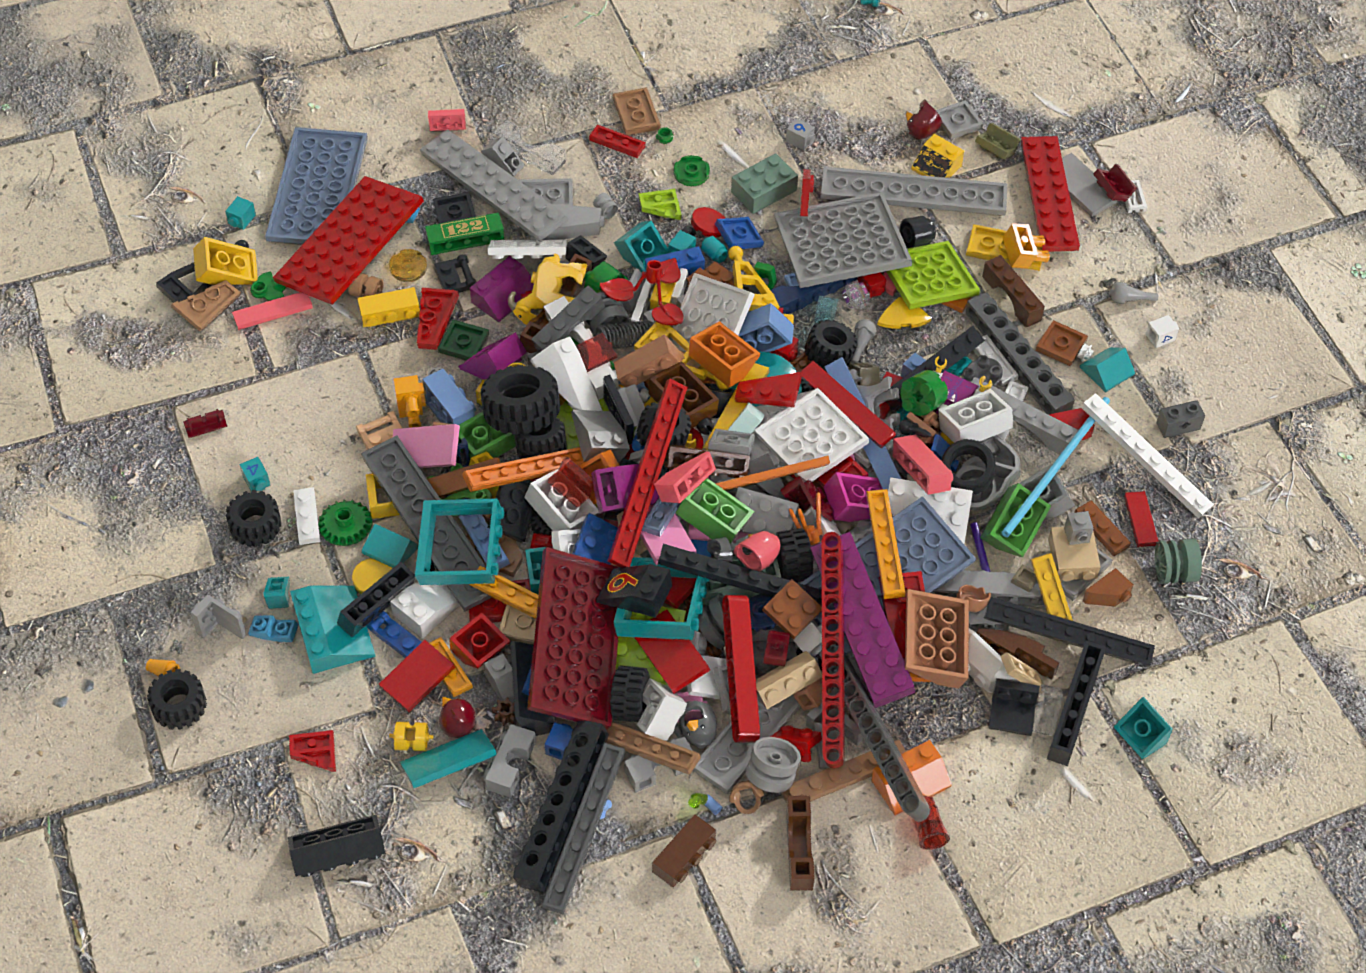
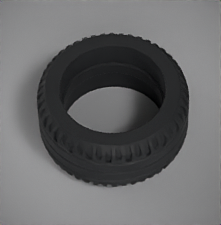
M963 439L949 446L944 452L941 461L951 470V463L961 455L970 454L979 457L986 466V471L981 477L975 480H962L953 474V481L951 482V487L973 491L972 495H976L986 490L992 483L995 476L996 462L992 451L984 443L982 444V442L972 439Z

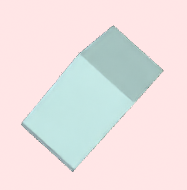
M749 402L728 430L751 434L762 422L764 414Z

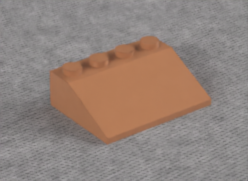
M907 589L905 670L937 685L959 689L968 679L969 600Z

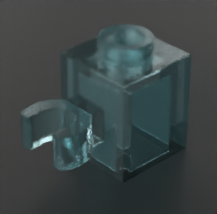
M819 296L815 323L821 320L825 322V320L833 321L836 319L838 299Z

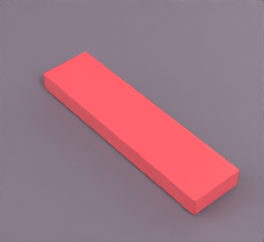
M299 292L232 312L238 330L309 310L313 307L309 296Z

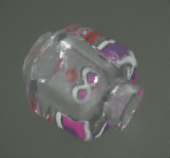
M856 280L844 286L845 289L842 291V295L849 308L855 307L856 310L867 306L866 302L870 299V295L863 282Z

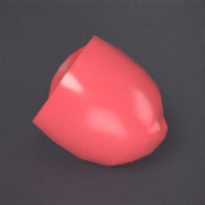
M761 531L748 535V538L740 542L733 552L747 568L761 571L769 567L777 558L780 551V541L774 534L768 531ZM742 548H748L752 553L746 555Z

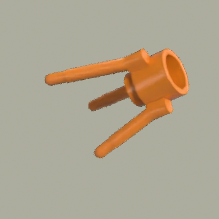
M819 492L816 493V528L814 525L807 526L802 510H797L802 527L808 535L810 545L819 543V536L823 534L821 529V494ZM789 509L796 528H802L793 510Z

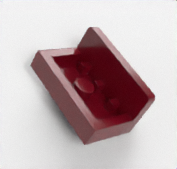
M1114 164L1109 171L1097 169L1093 173L1098 185L1105 189L1107 197L1113 201L1126 202L1137 189L1119 164Z

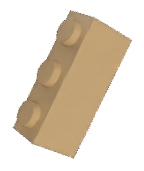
M804 651L787 661L785 667L779 666L756 679L758 700L766 709H769L822 678V672L815 658L807 651Z

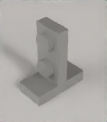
M835 687L829 695H836L839 692L838 688ZM822 703L807 714L806 726L812 730L814 723L822 722ZM831 709L828 712V716L832 718L839 714L838 709ZM844 712L845 737L855 745H858L863 740V735L855 720L850 719Z

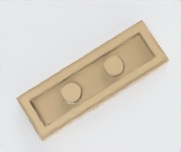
M1007 652L1000 656L1007 674L1021 683L1040 686L1039 693L1045 690L1039 673Z

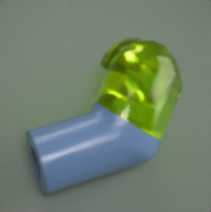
M694 793L688 800V804L692 808L697 809L700 804L705 805L714 815L718 814L722 809V806L708 794Z

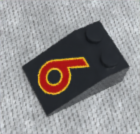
M651 564L614 568L598 595L596 602L656 618L672 588L670 569Z

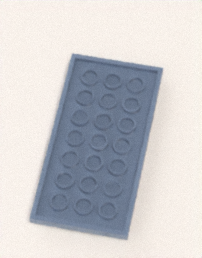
M295 127L265 235L266 241L303 244L356 186L368 139L367 133Z
M923 496L892 517L902 573L922 571L925 592L933 593L976 561L975 556ZM873 532L857 542L856 547L884 612L879 584L880 573ZM819 570L800 584L822 590V577ZM830 603L827 609L835 610L833 604ZM822 612L815 619L819 625H822ZM830 624L827 630L835 631L838 625ZM844 634V654L848 655L852 651Z

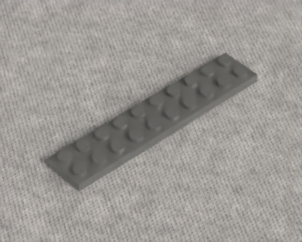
M396 435L362 452L361 456L419 543L423 501L441 499ZM452 515L436 516L431 562L436 570L474 571L479 566L486 568V565ZM469 584L447 585L464 612L492 598V596Z

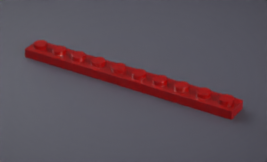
M672 379L666 381L608 558V562L621 568L630 567L655 490L654 484L658 481L688 388Z

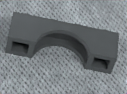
M587 286L532 338L535 348L541 352L552 343L567 338L569 333L581 322L592 320L605 308L602 297L591 287Z

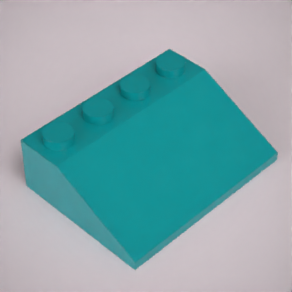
M311 585L290 591L313 674L376 657L367 626L351 637L337 624L340 611L358 597L354 586Z

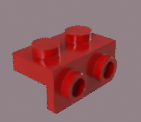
M791 725L782 726L780 730L770 736L790 742L800 752V762L806 763L812 760L810 749L822 741L821 732L812 731L810 728L798 729Z

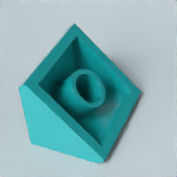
M1109 347L1080 365V368L1105 393L1135 375V370L1126 348Z
M374 523L361 553L394 568L400 562L404 563L418 549V544Z
M1142 697L1114 726L1116 731L1141 759H1145L1165 746L1173 731V728L1145 697Z

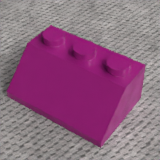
M509 255L470 287L471 303L497 322H500L512 312L508 305L509 294L516 292L514 301L518 302L521 300L520 294L533 290L534 283H531L532 277L522 263Z
M515 332L487 345L458 367L464 372L486 380L491 374H495L496 371L504 370L510 364L522 361L521 357L527 351Z

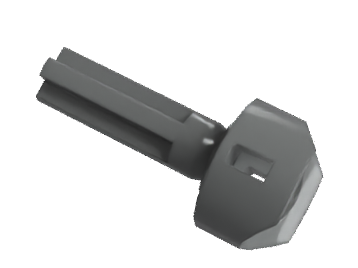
M726 537L708 540L707 551L715 559L732 563V556H735L733 551L740 542L730 544ZM742 548L744 553L752 552L748 548Z

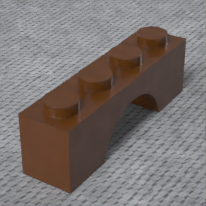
M999 255L986 261L982 277L992 289L1000 287L1007 293L1013 304L1015 316L1024 327L1027 328L1042 321L1044 304L1006 260Z
M787 796L786 815L790 891H812L815 876L814 858L812 857L810 796Z

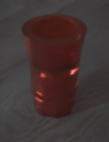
M924 796L930 807V814L924 821H916L919 846L926 850L937 849L946 845L950 840V836L943 824L934 798Z

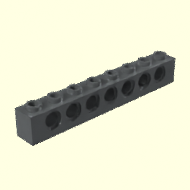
M986 292L968 300L965 312L983 336L988 335L1017 372L1020 382L1029 387L1028 392L1044 412L1049 415L1072 410L1075 401L1073 395L1065 389L1061 380L1056 378L1051 368L1040 358L1039 353L1034 351L1029 341L1021 335L1017 326L1012 324L1007 314L999 308L995 299L991 298Z

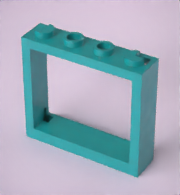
M497 498L423 501L415 577L420 585L495 583V575L499 573L497 556H500L501 553L500 544H498L499 538L502 537L500 522L504 518V508L501 507ZM492 514L486 570L430 572L436 516Z
M633 557L630 567L651 564L670 569L671 577L697 579L686 622L630 620L631 611L617 608L613 622L617 636L693 640L695 631L699 629L698 616L703 611L702 599L706 598L707 594L706 582H709L710 579L662 565H656L652 558Z

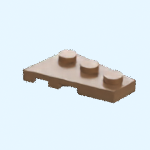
M225 280L205 289L202 293L193 294L181 302L172 303L171 308L201 332L240 296L241 292Z

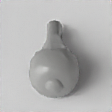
M1125 282L1115 283L1109 291L1112 301L1118 304L1136 300H1158L1157 293L1143 292L1128 286Z
M859 320L854 327L855 338H857L858 342L851 359L852 364L859 362L862 351L876 334V326L870 320Z

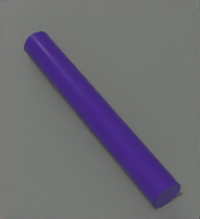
M973 522L970 524L981 570L991 572L983 540L980 538L979 525L977 522Z

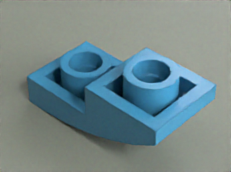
M273 615L254 616L248 634L264 640L293 642L299 624L296 620H276Z

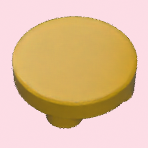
M373 558L363 560L353 570V585L362 594L393 568Z

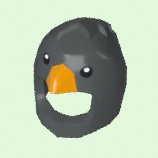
M699 701L686 702L685 712L679 718L681 731L688 743L698 748H705L715 740L717 731L716 716L712 707L707 703ZM691 710H700L703 716L699 720L689 722L684 720L686 713Z

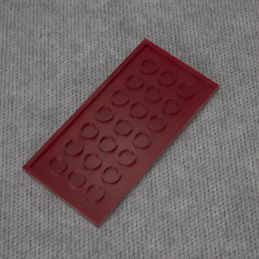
M549 547L543 550L527 710L575 722L590 721L601 723L605 729L611 727L610 698L612 682L616 672L618 636L613 622L617 608L597 603L596 599L612 570L621 567Z

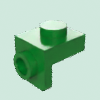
M757 261L754 266L755 271L761 278L768 279V288L772 290L777 283L775 267Z

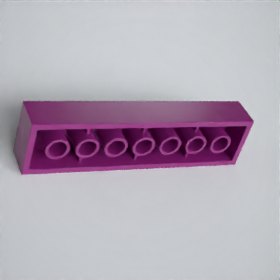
M851 532L840 535L843 545L844 634L875 708L916 693L915 686L908 670H905L903 657ZM830 541L827 546L830 548L835 547L838 542ZM820 543L810 548L812 551L813 558L820 572V575L822 577V552ZM831 561L827 567L835 568L838 562ZM831 582L828 584L827 588L835 589L838 586V583ZM832 603L834 609H836L838 607V604Z

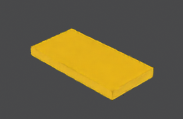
M973 224L966 256L990 260L1001 255L1010 265L1002 238L1007 231ZM1033 261L1028 269L1040 271L1042 262Z

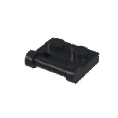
M462 254L456 259L434 264L442 289L456 290L458 293L469 291L470 287L476 283V279L473 278L468 266L469 260L467 255ZM456 268H462L466 279L465 282L461 283Z

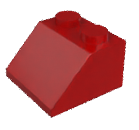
M483 613L479 614L449 638L450 650L465 665L477 669L511 643Z

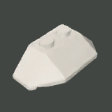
M969 628L968 674L974 679L975 683L979 687H983L987 692L993 693L996 678L1020 682L1007 674L1000 655L976 632Z

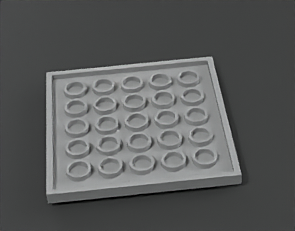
M883 192L808 206V217L800 216L801 208L774 213L775 222L800 288L912 266V259Z

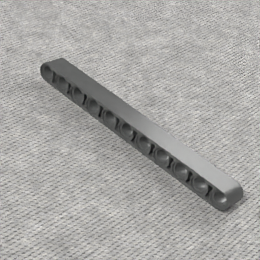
M831 645L827 651L834 653L838 650L839 646ZM844 654V701L900 807L915 821H924L930 814V807L848 656ZM831 666L828 671L830 674H835L839 667Z

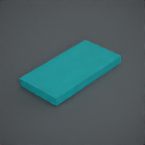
M480 729L400 761V764L413 788H417L494 757L497 753L484 731Z

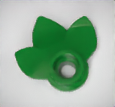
M269 271L258 277L257 281L252 284L250 292L255 298H264L271 301L284 297L282 292L286 289V286L275 283L273 275Z

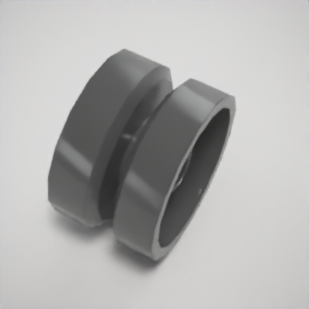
M717 594L711 598L708 605L704 604L702 614L698 616L700 631L718 649L725 647L722 612L724 595Z

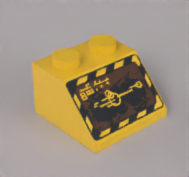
M934 134L924 143L911 170L922 176L950 178L962 166L964 150Z

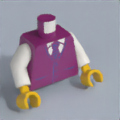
M939 356L935 359L936 370L934 372L940 375L939 378L942 382L945 381L948 389L947 400L936 411L938 416L939 409L984 392L992 387L991 380L987 385H983L986 379L985 376L980 378L979 388L978 385L947 371L941 373L942 369L947 366V360L945 359L944 365L940 366L937 364Z

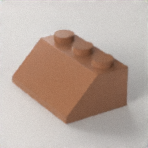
M664 334L615 361L614 366L618 380L625 387L642 383L682 361L685 357Z

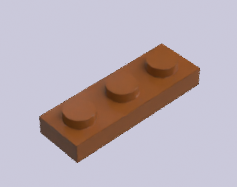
M1092 500L1075 509V513L1089 512L1094 528V536L1113 556L1130 547L1131 542Z

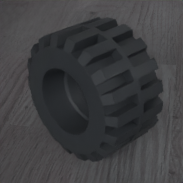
M835 320L818 321V323L813 325L804 346L805 355L808 356L809 361H814L816 364L821 365L822 369L841 357L848 366L857 347L858 341L855 338V333L851 332L852 329L846 327L845 324L838 323Z
M654 402L651 403V406L647 405L641 413L637 428V439H639L641 446L646 445L659 403ZM684 409L680 410L670 445L685 446L691 421Z
M556 418L553 423L550 422L548 427L541 428L538 432L532 431L525 435L523 433L514 435L516 451L520 459L567 450L565 426L559 418Z
M252 490L251 493L245 491L243 495L240 496L238 494L235 496L236 500H231L229 502L230 506H227L226 519L233 539L235 541L238 540L239 544L242 545L246 543L249 547L254 544L257 547L261 543H269V539L273 540L275 534L280 532L279 527H281V517L276 500L272 499L270 494L265 495L263 491L257 493L256 490ZM251 516H262L256 521H245Z
M803 528L777 532L776 536L780 541V551L776 559L781 578L793 579L795 582L804 581L813 574V556L807 533Z
M620 665L616 670L610 698L611 714L614 720L639 722L647 707L642 701L644 687L650 678L647 668Z
M176 669L175 672L169 670L165 675H158L159 679H154L151 682L152 686L148 688L149 694L147 695L148 704L157 723L160 722V725L163 727L168 725V728L172 730L175 727L178 730L183 729V726L186 725L190 727L193 721L197 723L200 720L199 716L204 715V708L207 706L206 696L197 676L194 673L191 675L190 671L187 670L181 672V669ZM176 695H187L186 699L178 704L167 703L169 699Z

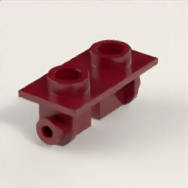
M218 409L205 413L203 417L201 415L192 418L188 417L187 420L183 421L188 438L228 427L223 410Z

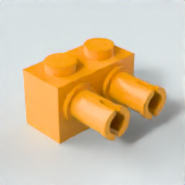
M1012 223L1002 237L1011 267L1028 269L1033 261L1047 263L1050 258L1049 251L1036 250V247L1042 248V245L1045 244L1044 236L1032 235L1029 225Z
M417 375L393 378L399 418L408 417L409 428L421 427L419 415H423L422 407L426 406L425 396L423 395V382H418Z

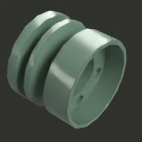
M1180 539L1177 545L1174 540H1168L1167 542L1159 540L1156 543L1155 569L1161 584H1168L1169 582L1175 584L1179 578L1183 583L1198 582L1200 580L1202 557L1196 539Z

